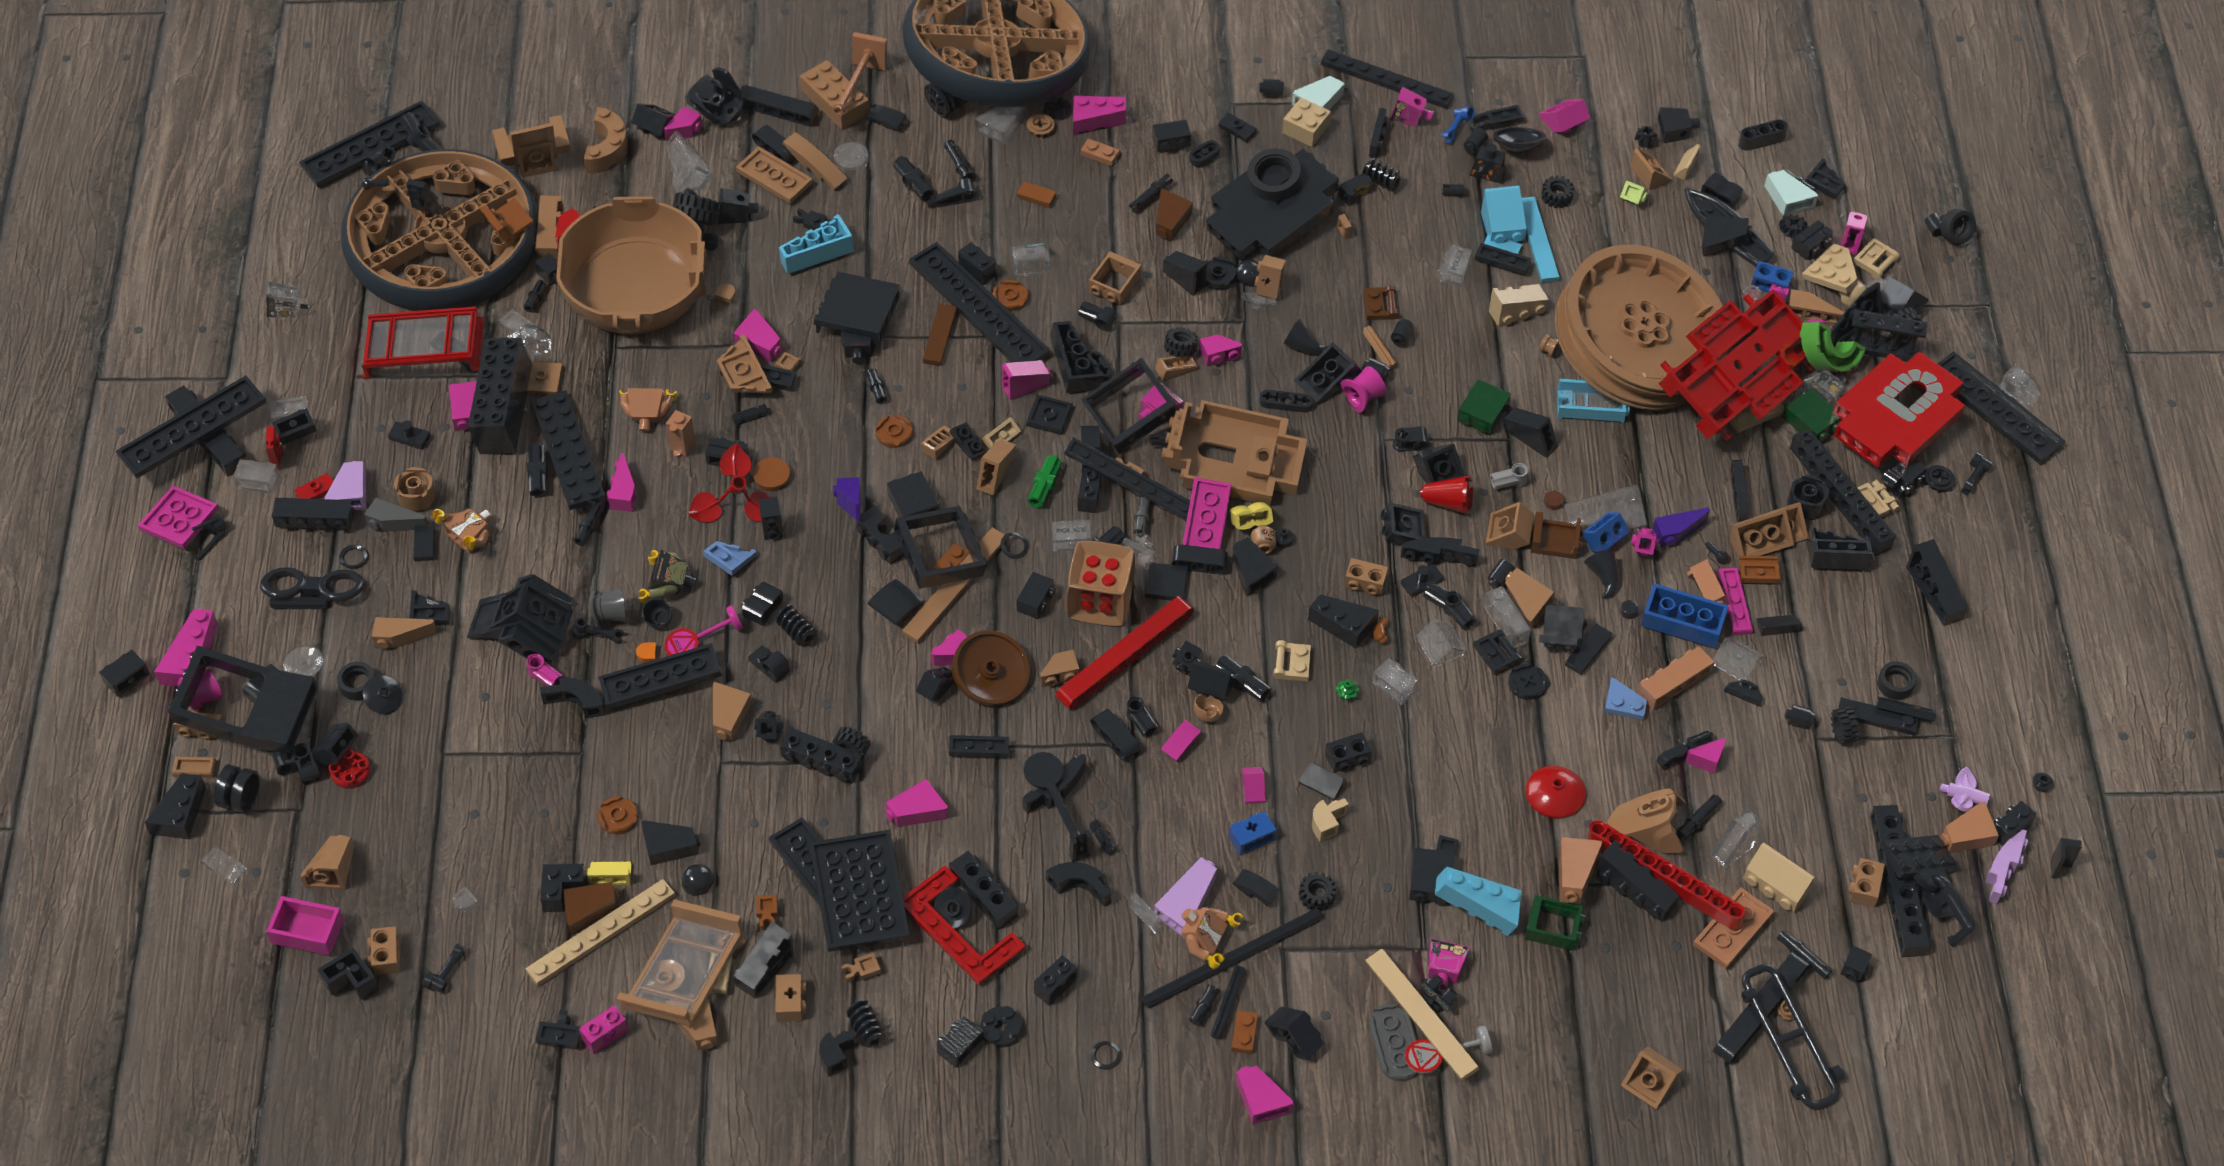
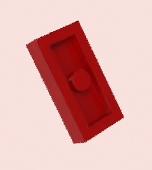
M327 472L294 489L297 498L320 499L326 496L334 481Z

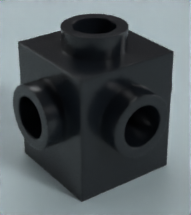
M1185 640L1182 647H1177L1172 655L1174 661L1172 664L1175 665V669L1178 671L1190 673L1193 661L1201 662L1198 657L1203 649Z
M764 711L755 719L754 730H756V737L772 741L776 740L780 733H783L784 722L781 721V715H776V712Z

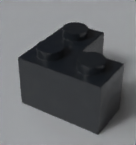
M543 864L540 896L543 912H564L565 900L563 890L586 886L587 875L584 864Z
M354 947L317 969L322 983L331 996L349 985L360 1000L379 989L375 977Z
M1281 1006L1264 1022L1275 1039L1286 1041L1297 1058L1308 1060L1324 1045L1321 1033L1313 1026L1310 1021L1311 1017L1306 1011Z

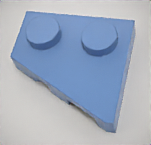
M719 541L714 542L703 551L705 558L731 576L757 555V551L754 549L748 552L740 550V546L728 545Z
M1611 677L1604 712L1643 720L1647 700Z

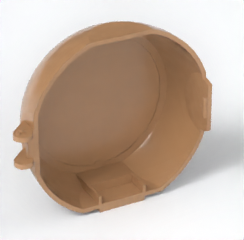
M653 196L613 197L612 203L596 207L577 218L560 237L557 283L569 305L590 324L616 334L639 335L651 333L676 322L688 312L698 297L706 295L704 270L707 269L705 241H702V231L693 219L673 206L656 202Z

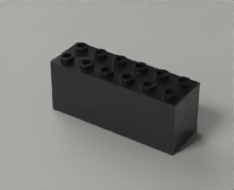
M521 337L488 338L484 341L468 422V429L480 454L516 453L532 368L531 360Z

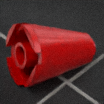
M1464 476L1426 483L1424 487H1421L1420 496L1424 499L1425 503L1461 513H1470L1468 508H1472L1473 487H1470L1469 482H1473L1471 476Z

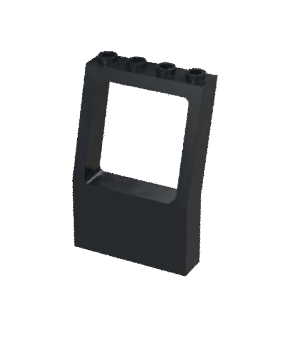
M197 645L195 652L191 654L188 668L183 672L181 684L176 688L173 702L168 706V713L174 723L243 745L291 754L317 692L318 685L312 676L266 668ZM208 666L263 683L244 727H238L188 711Z

